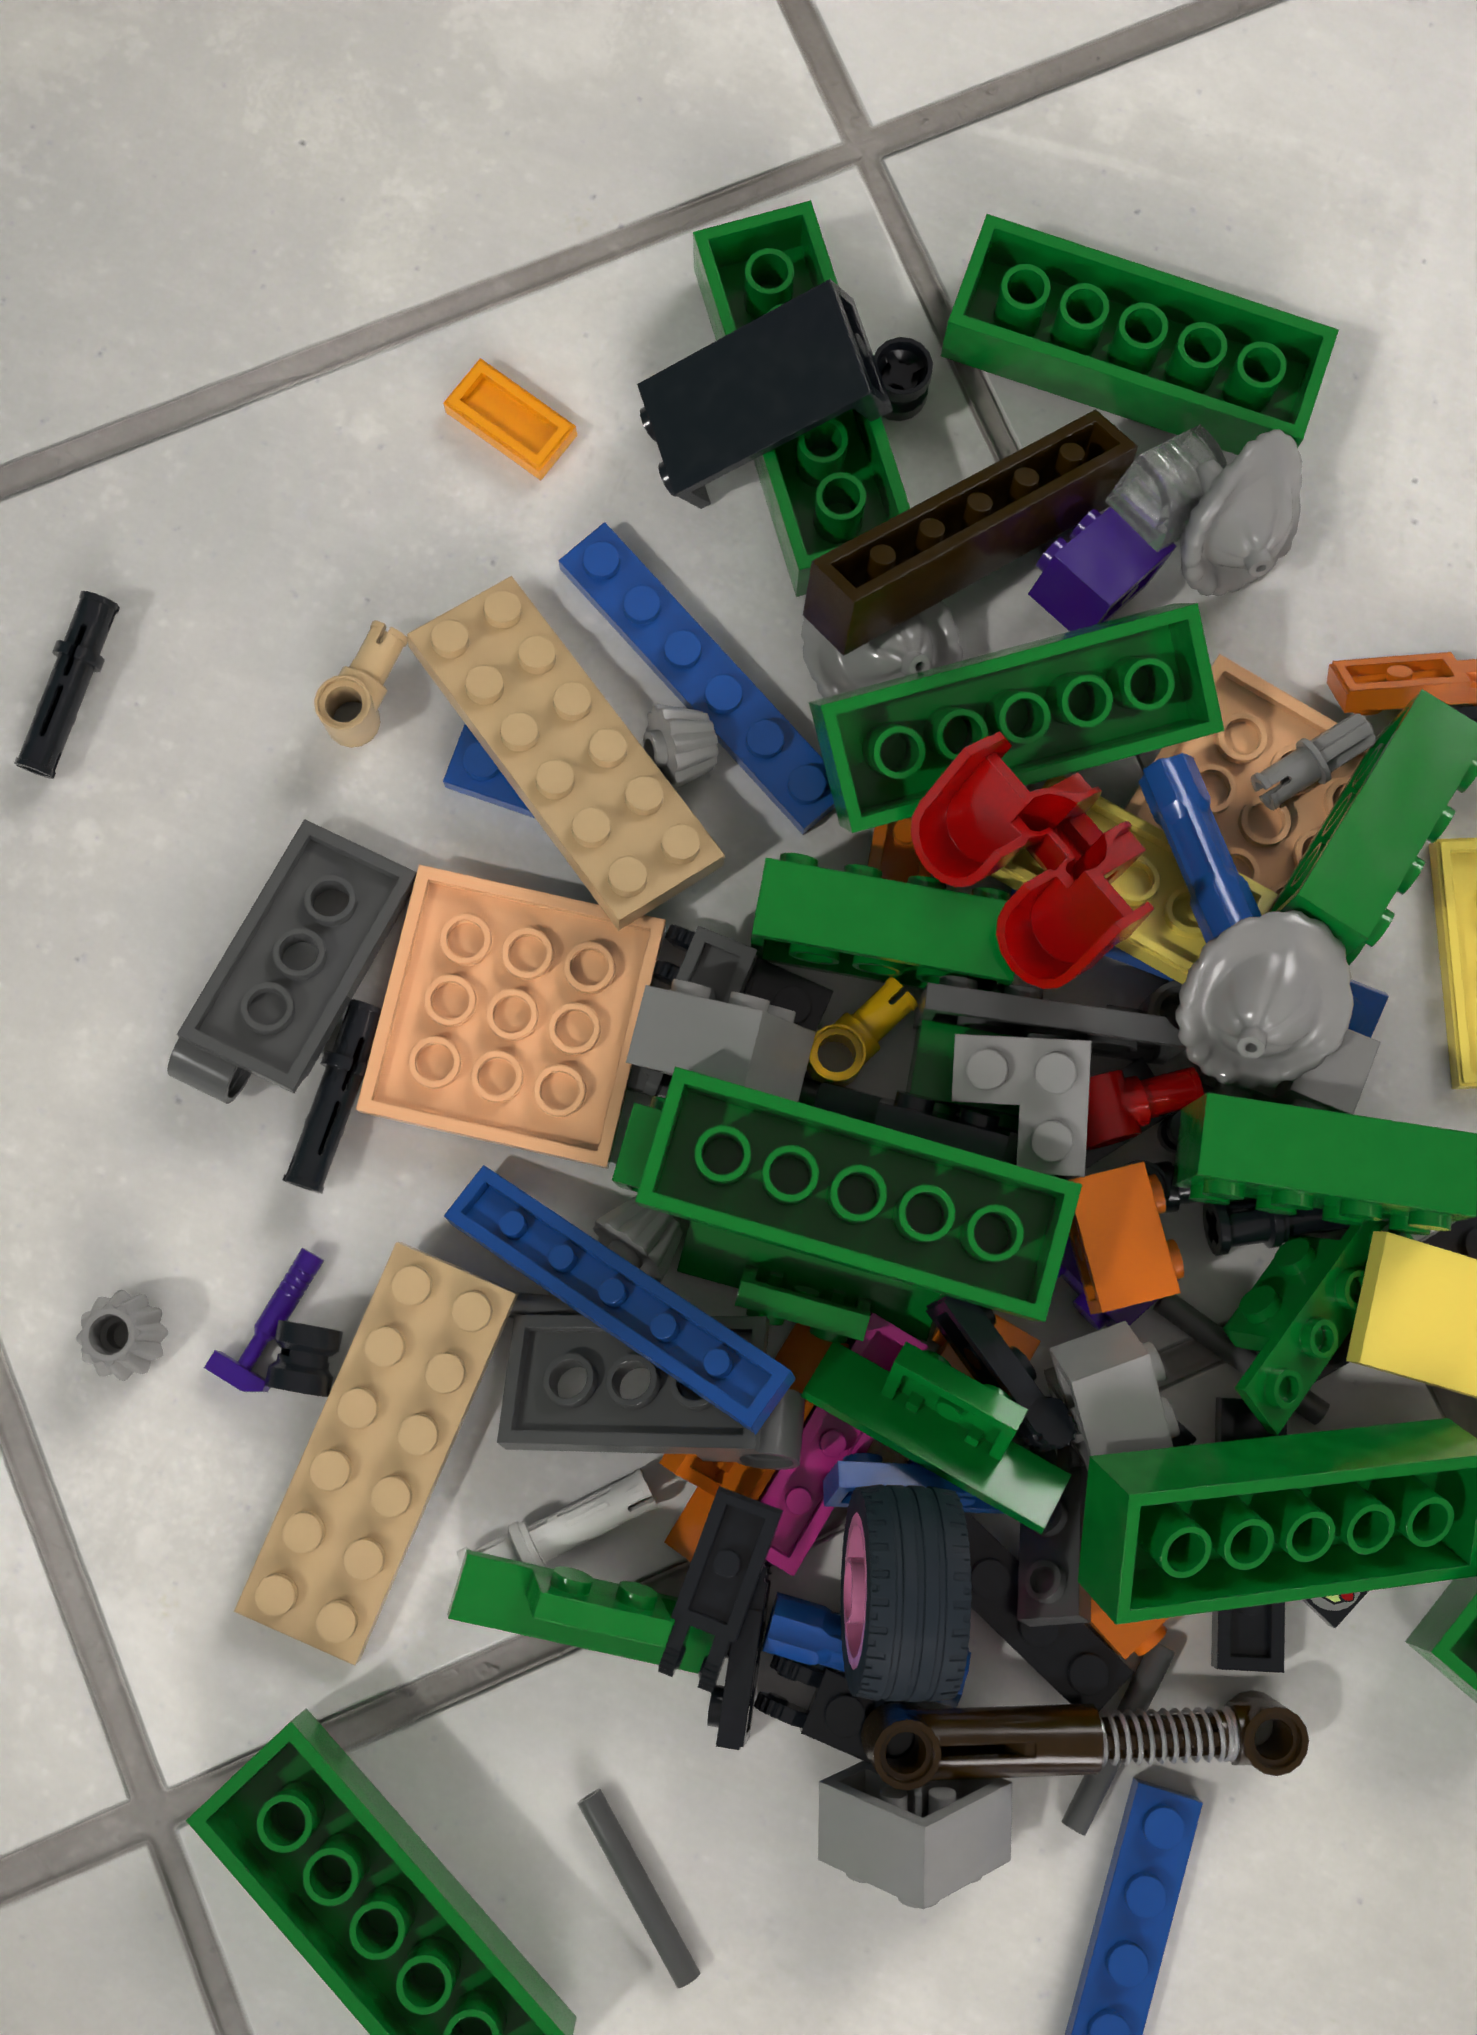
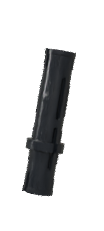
M81 591L79 595L80 600L64 641L57 640L52 653L57 659L41 700L37 705L36 713L20 754L14 762L16 766L49 779H54L56 775L55 770L76 721L77 713L93 672H101L105 659L100 654L115 615L118 614L120 609L118 604L112 600L89 591Z
M351 999L332 1052L325 1051L320 1064L326 1068L309 1114L306 1117L289 1168L282 1179L284 1182L312 1192L323 1193L325 1180L340 1139L343 1136L359 1087L364 1079L381 1008Z

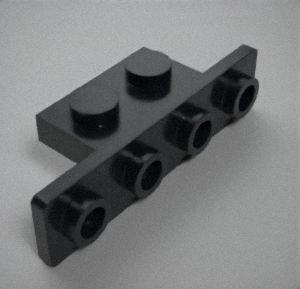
M828 1082L820 1084L814 1107L1017 1165L1018 1132L999 1128L1000 1117L961 1107L959 1117L934 1111V1099L897 1090L895 1100ZM1051 1175L1061 1179L1066 1178V1176L1062 1175Z

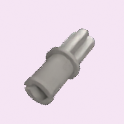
M1352 714L1311 741L1306 738L1300 739L1296 743L1295 751L1262 772L1252 775V786L1256 792L1262 788L1267 790L1280 781L1279 785L1259 796L1264 805L1274 811L1279 808L1280 804L1313 783H1327L1331 780L1332 771L1372 747L1376 742L1374 729L1370 722L1361 714Z

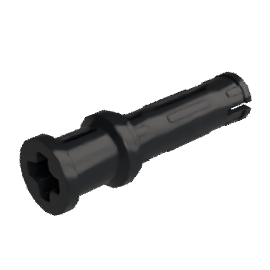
M1257 1199L1232 1201L1229 1205L1204 1203L1205 1236L1208 1246L1215 1256L1229 1254L1231 1247L1264 1243L1269 1249L1277 1248L1286 1243L1289 1237L1342 1230L1350 1227L1349 1224L1322 1220L1323 1209L1320 1208L1297 1210L1296 1215H1285L1256 1210Z

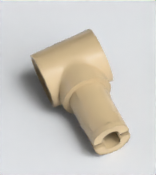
M372 621L370 630L350 666L342 667L338 676L323 682L317 690L314 699L315 712L330 737L339 745L349 748L361 747L367 744L378 733L381 723L378 708L387 693V689L383 685L403 647H406L408 643L407 637L402 632L393 627H390L387 632L385 631L387 628L385 623L380 621ZM354 701L362 704L361 712L355 719L349 722L334 720L336 710L344 703Z

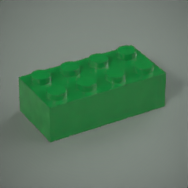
M1422 689L1376 737L1375 744L1367 750L1269 912L1301 911L1309 918L1325 922L1333 936L1343 943L1346 949L1348 965L1356 959L1365 944L1373 947L1383 936L1394 918L1395 913L1387 909L1391 899L1396 892L1403 895L1415 882L1425 865V861L1417 856L1426 841L1434 843L1451 822L1456 810L1447 804L1456 790L1463 793L1477 777V723Z
M782 853L779 860L765 859L751 936V947L760 952L758 958L770 963L885 983L889 977H893L903 987L924 990L928 983L939 984L941 976H960L978 981V990L1004 993V987L1012 984L1015 975L1003 958L996 937L998 916L1005 903L1011 898V895L1005 891L978 887L973 888L971 894L946 890L947 884L940 882L936 878L926 876H910L907 883L882 878V871L859 864L845 865L843 871L818 867L817 859L799 853Z
M1207 1092L1181 1109L1172 1186L1190 1188L1189 1199L1198 1202L1229 1205L1230 1199L1243 1200L1244 1197L1257 1199L1255 1209L1259 1211L1296 1215L1297 1210L1320 1208L1323 1209L1322 1220L1329 1222L1363 1225L1364 1220L1380 1221L1382 1218L1389 1219L1388 1230L1414 1235H1430L1431 1230L1451 1231L1452 1222L1475 1218L1477 1215V1133Z

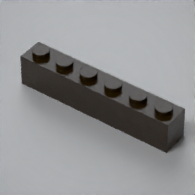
M1095 409L814 559L811 563L803 616L843 656L1078 525L1092 509L1095 508L1098 512H1101L1112 506L1122 497L1138 445Z

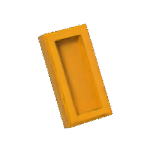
M481 358L443 403L445 412L540 481L577 437V429L574 424Z

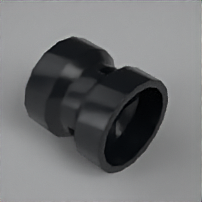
M897 337L887 340L877 349L874 358L893 411L882 417L893 421H903L913 418L925 405L932 377L933 361L930 352L922 343L912 338ZM891 386L902 388L903 390L894 389Z
M278 1320L274 1340L281 1347V1353L277 1355L276 1361L268 1365L264 1385L291 1392L328 1397L333 1382V1376L328 1370L330 1364L328 1363V1357L339 1352L343 1332Z

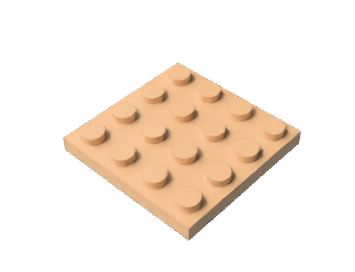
M1219 654L1211 668L1224 731L1161 748L1153 762L1160 758H1168L1180 753L1194 758L1211 797L1210 808L1237 871L1278 894V897L1367 750L1332 771L1331 780L1327 783L1320 784L1315 782L1280 804L1279 808L1274 811L1270 810L1260 800L1259 796L1279 785L1280 781L1267 790L1262 788L1255 792L1251 783L1252 775L1262 772L1295 751L1296 743L1300 739L1306 738L1311 741L1338 723ZM1139 784L1125 810L1163 830L1155 822Z
M419 864L356 1110L363 1114L608 1169L632 1064L626 1063L645 986H652L653 972L659 957L666 920L643 915L618 931L598 904Z

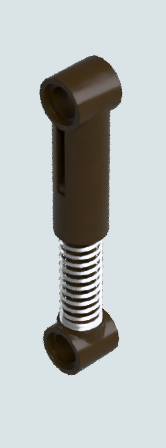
M1254 1690L1237 1694L1224 1707L1219 1706L1216 1710L1209 1706L1204 1711L1200 1707H1195L1192 1711L1187 1707H1184L1181 1711L1177 1708H1172L1169 1712L1165 1708H1161L1158 1712L1150 1708L1146 1713L1142 1709H1137L1135 1713L1126 1709L1123 1714L1119 1710H1114L1111 1714L1107 1710H1103L1099 1714L1095 1705L1091 1703L913 1709L907 1704L892 1702L880 1705L868 1715L863 1723L860 1737L864 1753L882 1780L895 1789L907 1791L920 1788L927 1782L935 1780L1099 1774L1102 1766L1106 1765L1108 1759L1113 1766H1116L1120 1759L1124 1765L1128 1766L1131 1759L1137 1765H1140L1144 1758L1151 1765L1156 1758L1163 1765L1167 1757L1172 1764H1175L1178 1758L1186 1764L1190 1756L1195 1763H1199L1202 1756L1206 1762L1210 1763L1213 1757H1215L1218 1762L1230 1761L1232 1765H1252L1264 1774L1280 1776L1292 1772L1301 1765L1309 1745L1307 1727L1301 1718L1264 1692ZM1272 1719L1273 1730L1269 1739L1263 1744L1255 1746L1254 1739L1258 1727L1265 1721ZM902 1732L914 1733V1746L907 1755L897 1759L886 1757V1748L891 1738Z

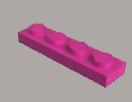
M870 1311V1319L864 1340L852 1339L848 1349L890 1372L895 1359L906 1341L921 1350H927L929 1346ZM816 1405L813 1406L803 1423L800 1466L793 1469L775 1470L758 1498V1501L784 1510L766 1560L793 1577L834 1507L824 1506V1478L837 1461H843V1458L850 1454L867 1453L874 1441V1438Z

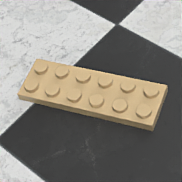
M512 576L407 634L410 650L618 931L724 865L725 854Z
M396 1242L234 1612L350 1664L356 1665L360 1661L519 1293L407 1244Z

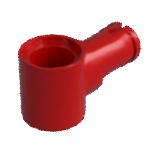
M1189 1067L1140 1080L1137 1076L1125 1078L1122 1070L1090 1077L1086 1150L1109 1146L1142 1134L1141 1127L1149 1125L1152 1118L1180 1110L1204 1095L1202 1083L1196 1069Z

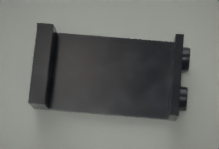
M831 279L637 384L644 407L640 409L641 421L648 435L657 442L663 460L658 465L663 484L672 496L679 497L700 509L711 504L705 487L707 483L851 409H855L871 422L893 411L854 299Z

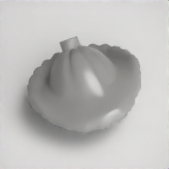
M1273 429L1270 432L1257 435L1255 440L1248 441L1240 454L1235 457L1232 463L1226 465L1224 469L1216 460H1206L1197 466L1196 472L1204 495L1200 499L1199 504L1191 510L1189 522L1181 535L1180 549L1182 574L1187 584L1192 589L1197 590L1200 595L1222 596L1227 591L1235 592L1240 590L1244 584L1252 583L1259 576L1268 573L1276 565L1278 558L1285 556L1291 549L1300 517V489L1302 486V458L1292 436L1285 434L1279 429Z
M943 601L844 656L805 617L802 624L801 637L804 641L803 659L812 679L817 683L818 692L823 698L962 661L963 649L958 643V628L953 622L949 607Z
M1295 910L1267 912L1260 917L1241 919L1233 926L1224 930L1217 938L1209 940L1201 949L1200 957L1188 969L1186 981L1182 984L1179 992L1181 1004L1175 1013L1176 1021L1180 1027L1178 1038L1186 1046L1189 1061L1198 1065L1204 1074L1215 1077L1221 1084L1227 1086L1240 1085L1244 1089H1253L1257 1086L1273 1088L1282 1081H1292L1301 1077L1305 1072L1317 1068L1327 1056L1336 1052L1342 1045V1038L1349 1027L1354 1006L1350 987L1352 976L1346 961V949L1343 943L1333 936L1325 922L1309 918L1303 912Z

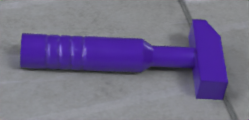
M301 1248L293 1264L280 1282L279 1287L256 1321L254 1336L239 1360L236 1361L225 1353L214 1350L204 1368L242 1392H268L271 1387L265 1386V1378L252 1371V1368L268 1342L274 1340L278 1320L288 1321L324 1260L307 1249Z

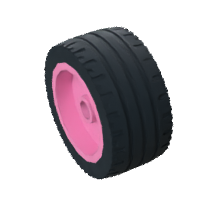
M880 1484L856 1487L851 1495L846 1515L841 1563V1640L848 1689L852 1696L877 1701L883 1699L884 1701L904 1700L906 1702H922L924 1700L926 1702L953 1699L961 1688L960 1685L963 1681L967 1663L972 1600L970 1546L965 1513L960 1498L953 1490L932 1486L925 1488L924 1486L914 1485L905 1487L903 1485L884 1486Z

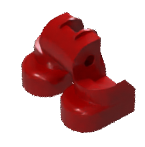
M999 731L962 749L919 802L912 816L911 837L915 852L925 869L940 882L953 887L972 886L1006 866L1022 848H1025L1043 868L1044 872L1025 882L1005 903L997 919L996 937L1003 958L1010 969L1023 981L1041 989L1059 988L1092 968L1116 944L1129 938L1155 909L1146 900L1139 908L1133 911L1111 886V883L1121 876L1146 849L1130 832L1132 825L1129 821L1122 822L1104 833L1096 826L1086 812L1098 800L1102 791L1098 786L1092 788L1078 772L1049 788L1030 792L1002 760L1012 745Z

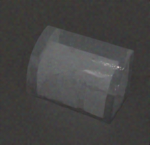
M1198 425L1139 454L1105 502L1156 552H1159L1181 539V535L1189 522L1191 510L1199 504L1200 499L1204 495L1196 472L1197 466L1206 460H1216L1224 469L1227 465L1225 456L1212 435L1202 425Z

